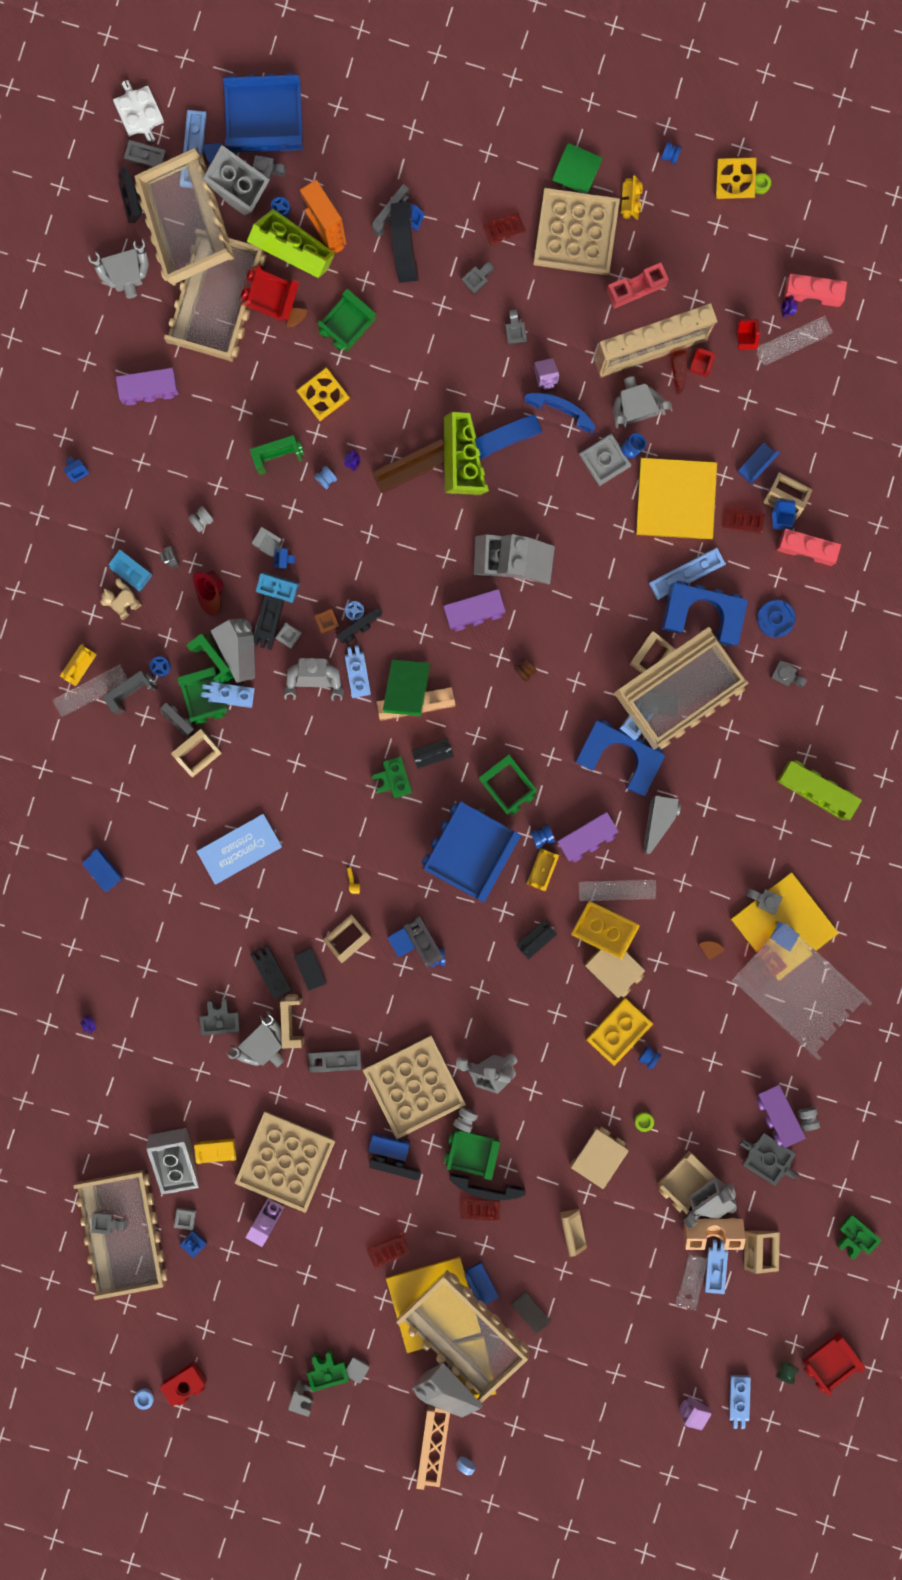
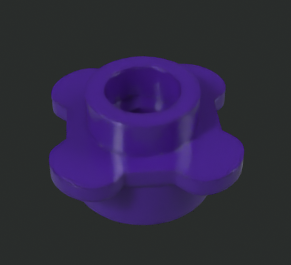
M790 296L789 299L786 298L781 306L783 317L787 315L793 316L796 313L798 302L794 300V296Z
M355 450L347 452L344 461L345 467L352 468V471H355L356 467L360 464L359 453H356Z
M90 1015L87 1017L83 1016V1021L80 1024L84 1032L88 1031L89 1034H92V1031L96 1030L95 1023Z

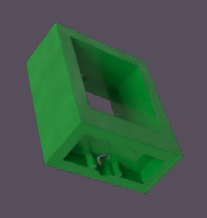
M507 755L478 778L506 815L509 813L515 814L521 809L519 806L524 801L529 803L536 797L534 793L537 792V789L510 755ZM510 764L530 791L507 808L487 781Z

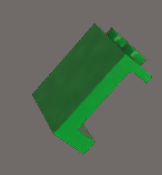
M348 289L342 294L343 298L322 321L319 320L317 322L318 332L324 338L329 337L333 341L332 344L339 351L343 349L346 353L377 319L376 313Z
M294 435L250 449L259 475L267 473L263 462L292 452L296 453L299 462L303 461L301 455H304L300 440L295 439Z
M201 633L186 645L192 652H200L204 649L220 670V673L213 678L214 682L227 683L234 678L218 645L209 634Z
M215 667L177 677L190 716L189 720L191 723L195 722L196 725L206 723L208 718L214 717V720L224 718L225 713H229L227 704L208 702V698L201 697V692L209 693V690L202 689V685H210V682H214L213 678L218 675Z
M455 1129L454 1134L450 1133L448 1145H451L450 1153L446 1152L444 1164H447L446 1169L484 1176V1179L492 1180L500 1139L471 1132L468 1133L459 1129Z

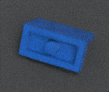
M763 443L738 470V473L752 484L779 455L780 451L774 452Z
M95 849L91 856L82 862L83 866L104 892H108L124 879L101 849Z
M373 1132L368 1152L406 1161L410 1141Z
M482 1262L464 1270L465 1278L478 1300L483 1301L486 1305L499 1298Z

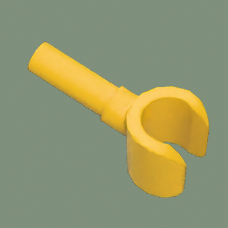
M347 868L349 891L351 894H360V884L354 883L352 868Z

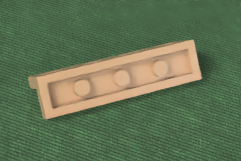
M452 687L426 692L422 713L455 707ZM384 700L377 701L380 721L408 716L383 713Z
M430 1405L427 1406L416 1489L424 1490L425 1485L440 1487L450 1417L449 1412ZM435 1412L446 1413L445 1420L438 1425L434 1420ZM439 1430L443 1437L442 1440L435 1444L431 1437L435 1431ZM436 1449L440 1454V1458L433 1463L429 1458V1453ZM432 1468L437 1473L436 1481L426 1479V1473Z

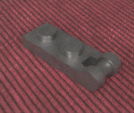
M404 184L373 221V233L376 236H382L385 225L389 220L391 221V203L409 201V188Z
M420 915L415 917L413 922H407L403 925L427 968L444 958Z
M361 1049L307 1052V1059H309L308 1072L362 1069ZM322 1058V1065H317V1059Z

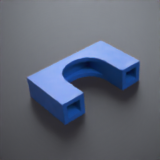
M676 581V583L670 584L661 630L678 634L682 633L689 607L695 601L704 600L713 604L719 613L720 622L716 636L718 642L729 646H737L739 644L748 600L742 599L743 596L739 594L725 595L722 590L713 589V592L708 591L705 586L695 585V587L687 586L688 583L684 581Z
M602 719L600 722L596 721L575 763L593 771L606 747L612 744L626 745L633 751L636 757V769L626 789L645 797L666 756L662 754L663 750L660 748L653 750L652 747L644 745L645 741L640 738L633 740L620 728L618 730L611 728L612 724Z

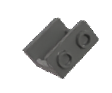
M139 671L102 698L112 713L121 715L126 710L120 701L144 685L155 692L157 690L155 686L157 682L151 674Z

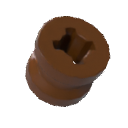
M526 658L522 660L520 666L514 668L515 672L525 682L530 679L532 674L538 672Z

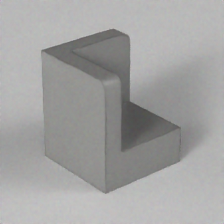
M261 527L252 541L254 547L270 557H274L275 548H279L283 543L281 538Z

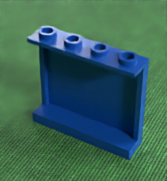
M287 73L283 76L275 74L257 76L251 74L247 75V77L230 75L228 78H223L226 120L225 147L229 151L240 153L303 150L301 82L299 75L294 73Z
M459 801L457 804L454 803L449 811L451 814L449 820H444L440 827L442 832L439 838L435 837L430 847L433 849L430 854L426 853L421 862L423 864L422 869L484 903L521 834Z

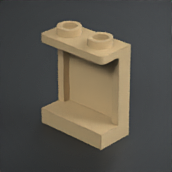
M599 949L584 964L617 998L620 996L625 997L631 991L629 987L634 982L636 984L640 982L645 972L627 952L621 960Z
M289 994L280 1001L282 1049L302 1048L305 1044L304 1036H293L292 1005H300L303 1002V997L298 998V994Z
M595 1126L594 1132L577 1158L572 1160L570 1166L573 1170L604 1189L629 1150L626 1147L627 1143L618 1137L615 1140L609 1136L611 1132L602 1126L599 1129Z
M688 1151L657 1183L660 1187L658 1191L666 1199L670 1197L674 1201L672 1205L679 1212L683 1210L687 1214L689 1212L688 1209L691 1207L689 1196L716 1176Z

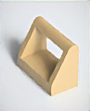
M778 472L763 503L774 508L776 499L793 500L796 502L797 520L804 510L813 489ZM781 481L804 493L803 500L801 501L776 488L778 482Z
M652 631L629 665L641 673L646 671L640 665V662L655 641L667 649L660 660L676 649Z
M200 729L171 754L193 778L221 755L222 752L204 730ZM202 740H205L212 747L213 751L190 769L182 757Z
M351 914L330 932L323 941L338 960L343 963L372 936ZM354 923L363 935L344 952L340 953L331 942Z
M579 1209L560 1212L570 1257L578 1255L587 1248Z
M745 1231L744 1270L755 1274L779 1271L780 1232ZM772 1237L771 1266L763 1265V1238Z

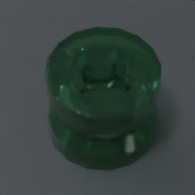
M781 1361V1369L777 1372L776 1377L788 1384H794V1377L799 1372V1368L791 1363Z

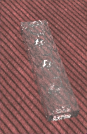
M823 316L758 346L755 351L762 366H765L832 335L833 331L826 316Z
M119 664L52 701L63 718L106 695L129 678L122 665Z
M655 879L578 882L579 901L656 899Z

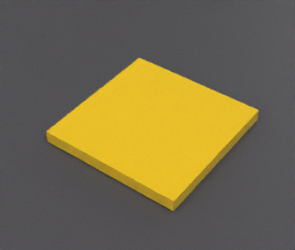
M641 458L636 535L713 539L717 462Z
M792 872L768 889V891L783 897L775 915L756 907L758 901L754 900L731 918V921L777 980L781 979L839 934ZM777 921L800 934L790 951L770 939L777 926L775 925Z
M458 1256L386 1277L397 1319L446 1270L454 1273L458 1277L459 1282L464 1287L469 1288L464 1275L461 1257ZM445 1283L438 1287L418 1307L451 1341L481 1332L477 1314ZM403 1321L399 1326L407 1353L424 1349L422 1346L424 1340L418 1334L414 1337L410 1336L408 1333L410 1326Z

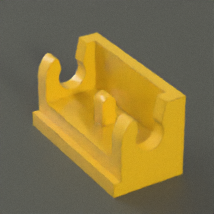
M540 848L527 884L546 891L559 855Z
M235 1138L200 1141L194 1145L196 1163L198 1164L237 1160Z

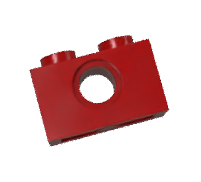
M194 1361L164 1380L160 1389L172 1407L176 1404L180 1406L193 1393L195 1395L201 1393L205 1389L204 1386L207 1379ZM186 1382L189 1385V1388L183 1389L180 1386V1383Z

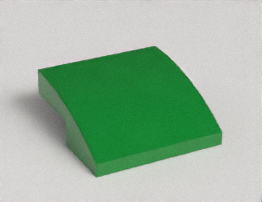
M568 143L552 180L578 192L588 194L603 158Z

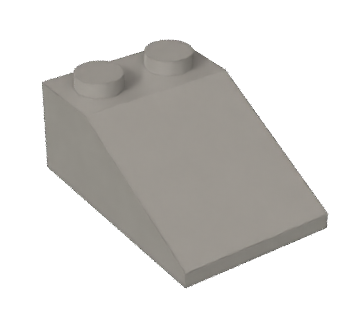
M222 145L202 178L220 197L244 216L253 211L270 180Z
M487 534L475 536L474 575L508 577L497 575L502 536Z
M514 534L502 536L497 575L550 584L555 546Z
M245 618L228 620L210 630L236 682L255 678L254 635L251 631V624Z
M651 796L642 853L651 854L676 819V816L680 814L681 804H678L679 799Z
M187 1128L150 1134L146 1149L161 1195L199 1188L194 1155Z
M444 1363L424 1372L412 1387L416 1396L424 1401V1403L461 1418L483 1407Z

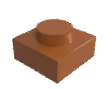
M332 609L314 616L321 634L339 628Z

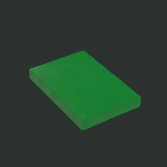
M392 660L383 713L422 716L430 663Z

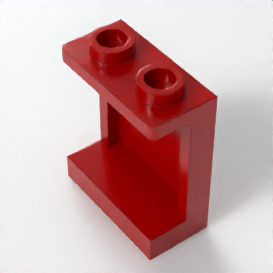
M258 265L251 267L246 274V287L241 291V305L279 321L288 320L299 282L294 280L286 281L261 270V266Z
M837 1333L802 1360L806 1365L803 1368L810 1378L815 1377L818 1381L815 1385L822 1394L826 1392L829 1397L832 1395L831 1390L857 1370L860 1373L866 1370V1367L840 1333Z

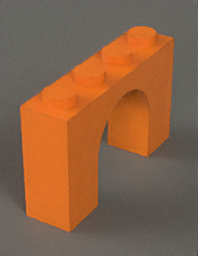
M314 180L300 189L301 197L308 206L305 209V215L324 245L333 252L338 253L346 245L342 218L318 181Z

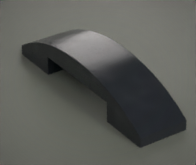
M410 201L391 203V236L399 283L419 281L417 261L414 259Z
M451 1172L449 1175V1180L458 1188L483 1199L511 1200L526 1194L524 1187L506 1184L505 1191L468 1184L469 1176Z

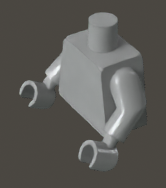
M142 238V246H138L135 239L133 243L135 249L102 258V262H99L100 256L97 251H95L97 255L96 260H92L88 254L90 263L95 264L94 268L99 278L110 288L115 287L117 292L124 290L127 299L137 296L135 287L143 284L142 279L146 277L149 261L147 252L144 250L146 244L144 238Z
M634 376L624 379L626 390L620 391L619 396L615 399L612 410L615 428H618V424H623L626 427L628 424L657 416L660 412L659 408L662 415H666L665 409L673 411L670 401H666L652 387H648L647 384L637 386Z
M300 658L298 664L288 669L287 687L284 689L285 700L289 694H292L293 700H295L296 689L294 687L296 686L333 687L331 699L334 701L335 695H338L342 701L344 690L340 688L339 670L330 665L327 659Z
M267 1011L268 1018L260 1016L262 1024L238 1046L240 1050L234 1044L230 1045L234 1050L231 1053L226 1051L229 1058H236L243 1063L255 1066H263L270 1060L277 1068L285 1061L278 1053L282 1048L281 1026L272 1017L270 1011Z
M511 1053L505 1058L492 1055L480 1064H468V1059L457 1058L456 1067L461 1071H468L476 1087L498 1094L516 1076L513 1065L517 1063V1059Z
M715 1177L691 1194L689 1199L692 1211L683 1220L687 1228L694 1227L698 1223L697 1219L700 1216L719 1219L727 1212L733 1214L737 1210L736 1192L733 1184H724Z

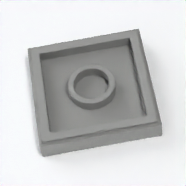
M612 433L579 453L580 458L598 486L603 485L632 466L627 457L623 455Z

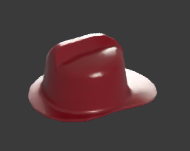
M216 571L208 573L196 572L193 576V582L199 604L206 613L211 615L217 614L221 607L220 594L224 588L223 582Z

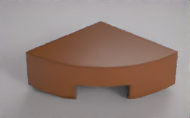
M292 308L287 320V328H293L300 324L306 318L308 310Z
M713 941L698 943L708 960H711L725 950L720 944Z

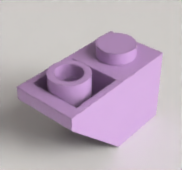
M554 359L534 362L538 389L550 390L555 388V385L558 384L559 372Z
M268 1198L245 1238L263 1247L285 1207Z
M691 1396L684 1400L679 1408L684 1425L698 1430L704 1428L712 1414L709 1407Z

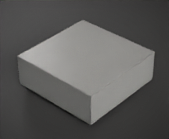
M285 623L275 639L292 649L302 633L288 623Z
M177 1207L174 1228L193 1230L197 1210Z
M353 1356L347 1366L349 1378L360 1384L370 1365Z

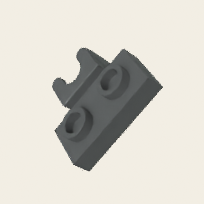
M228 999L222 1000L220 1009L215 1007L213 1000L207 1001L208 1015L199 1017L201 1036L240 1032L239 1012L229 1013Z

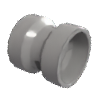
M203 506L198 509L197 513L187 517L198 532H201L205 525L214 522Z
M461 1107L459 1110L460 1116L455 1119L453 1125L460 1130L470 1133L473 1128L472 1122L476 1121L478 1114L465 1107Z
M816 1107L797 1111L798 1117L801 1118L802 1123L800 1126L802 1131L820 1128V1122L816 1117L818 1114Z

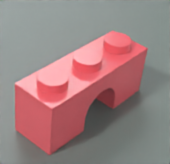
M660 262L644 269L635 278L627 280L625 277L609 284L606 292L615 309L666 287L669 279Z
M790 274L786 279L783 299H789L790 296H794V300L802 302L804 299L813 298L821 300V305L840 307L845 301L847 282Z
M785 529L781 532L776 551L794 556H808L813 558L815 562L832 566L837 561L841 544Z

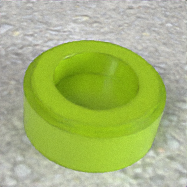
M759 173L756 175L755 193L764 194L771 186V179L767 174Z
M640 1112L636 1115L634 1123L638 1130L647 1132L653 1128L654 1119L650 1113Z

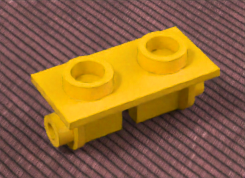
M633 176V179L626 178L625 182H623L622 197H629V200H622L621 214L623 218H630V215L638 220L639 213L641 212L640 194H642L643 186L636 176Z
M80 645L60 677L77 686L97 654Z

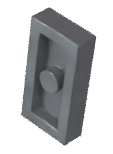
M129 140L124 159L131 163L153 168L165 161L167 152L163 149Z
M165 703L160 708V713L187 739L193 734L192 723L188 719H183L179 716V711L175 706H169Z

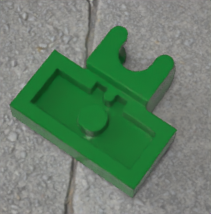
M401 757L382 762L384 772L371 775L372 780L379 779L382 781V787L376 789V794L390 790L393 799L412 793Z
M850 1214L839 1227L844 1235L836 1245L840 1250L850 1246L847 1254L853 1260L862 1249L870 1255L882 1240L855 1216Z
M328 1349L326 1353V1360L320 1359L318 1353L312 1355L314 1369L307 1371L312 1392L349 1382L350 1378L345 1361L335 1363L331 1349Z

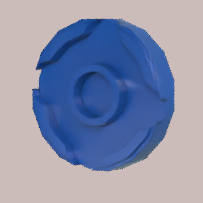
M774 599L766 602L759 609L757 624L765 635L771 638H779L787 635L793 629L796 615L793 608L787 602Z

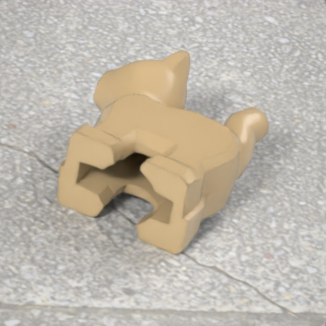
M118 578L115 582L122 591L115 597L113 592L104 588L100 603L103 606H111L120 615L121 620H124L130 615L126 610L128 606H131L132 610H137L142 605L135 598L131 589Z

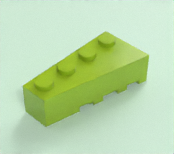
M274 209L254 223L247 240L248 243L317 278L321 277L328 270L335 255V252Z
M451 412L444 416L445 493L482 495L489 491L484 479V468L481 467L479 459L480 452L476 446V435L470 413Z
M797 760L787 762L777 782L839 819L851 820L862 799L854 796L852 792L838 787V784L829 779L825 780L818 772L805 769V765Z

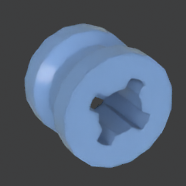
M324 466L320 473L314 475L316 480L326 490L332 482L338 480L327 466Z
M352 601L346 606L345 613L350 621L357 622L364 617L365 610L360 602Z

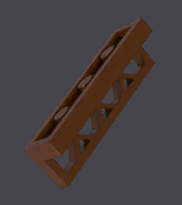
M440 439L374 471L373 477L381 493L444 464L443 440Z

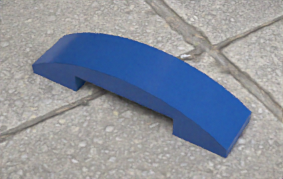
M543 393L526 394L524 398L525 403L540 410L545 403L577 418L576 427L593 434L595 430V425L580 408L565 399Z
M532 415L517 420L475 439L477 449L479 448L480 452L479 459L482 460L496 451L541 434L542 430L536 416Z

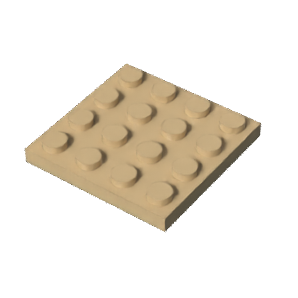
M544 188L534 265L609 276L620 199Z
M432 1035L363 1069L396 1139L466 1105Z
M264 1111L235 1184L306 1213L336 1140Z

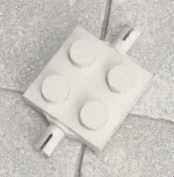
M126 80V83L123 81L122 85L126 93L113 99V103L128 136L144 133L148 143H151V140L154 142L155 138L151 130L155 126L163 124L164 120L149 87L145 86L138 90H133L129 80Z

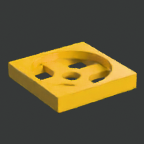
M718 159L716 198H755L757 159ZM727 165H733V173L722 175V171ZM741 165H748L752 170V174L741 173ZM736 175L740 176V181L734 182L733 177ZM730 183L732 193L725 191L721 184ZM743 183H751L748 189L740 193V186Z
M327 367L296 390L319 422L350 399ZM328 379L332 382L327 386H321L317 380ZM311 385L315 390V395L308 400L307 390ZM338 388L340 392L339 401L334 403L330 396ZM321 391H325L327 395L326 397L321 398L319 396V393ZM321 401L328 406V409L326 411H319L314 406Z

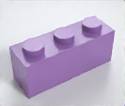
M173 368L116 377L119 399L125 405H135L137 401L143 400L144 402H153L156 398L162 397L163 399H172L174 395H179L176 372Z
M499 589L443 606L450 630L454 629L455 632L466 629L465 625L473 624V626L483 624L485 619L491 618L493 621L502 618V614H505Z
M605 812L556 842L566 859L576 862L584 857L582 855L584 852L589 850L591 853L600 848L599 843L603 841L608 843L615 839V834L619 831L609 814Z
M780 1085L757 1095L758 1100L756 1102L761 1111H765L767 1115L765 1121L770 1129H774L776 1133L774 1139L778 1147L782 1145L784 1149L806 1139Z

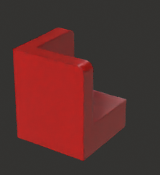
M758 319L739 320L736 335L738 350L758 348L760 338Z
M697 348L689 371L707 377L716 353Z

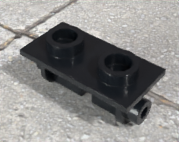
M448 738L412 751L418 769L454 757Z
M544 920L516 946L530 959L554 938L557 933Z

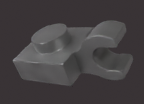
M255 155L253 168L270 180L272 174L285 177L287 170L283 164H274L273 158Z
M490 262L486 263L480 270L475 266L461 281L475 295L488 283L486 277L494 271V266Z
M517 309L509 310L510 324L505 325L508 345L527 343L525 323L518 322Z
M172 546L164 548L165 553H159L161 561H165L166 565H170L172 569L180 567Z
M779 661L770 678L786 687L793 683L803 688L807 682V679L795 675L796 668L782 661Z
M749 889L746 895L758 901L756 907L774 915L783 898L766 889L763 890L762 894Z
M94 1212L92 1215L91 1233L111 1234L112 1229L124 1230L127 1227V1219H113L114 1213Z

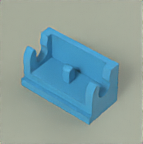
M120 549L109 563L111 570L139 592L153 576Z
M263 572L260 574L256 592L293 603L296 599V592L299 589L300 583Z

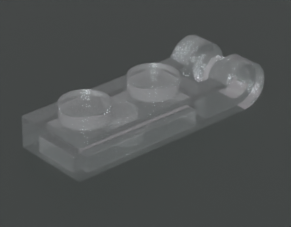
M688 1253L679 1294L676 1299V1306H686L690 1310H696L707 1266V1257ZM689 1294L692 1295L691 1299H686L685 1295Z

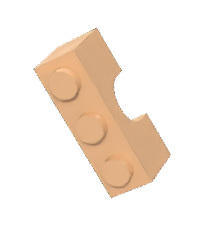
M697 1219L698 1223L690 1229L684 1223L685 1250H705L706 1240L711 1236L722 1240L724 1250H744L746 1238L743 1219Z

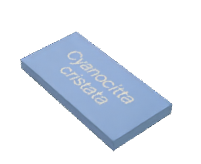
M262 814L201 848L197 853L216 885L282 848V845L266 816Z

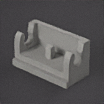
M297 1380L288 1410L309 1417L313 1399L305 1396L304 1391L312 1392L309 1385Z

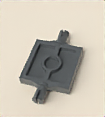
M764 1132L761 1133L753 1144L745 1138L742 1139V1142L740 1141L739 1145L749 1150L742 1165L772 1185L776 1186L785 1174L794 1181L797 1179L795 1176H799V1173L790 1169L791 1161L796 1153L787 1147L783 1149L782 1145L778 1147L776 1141Z

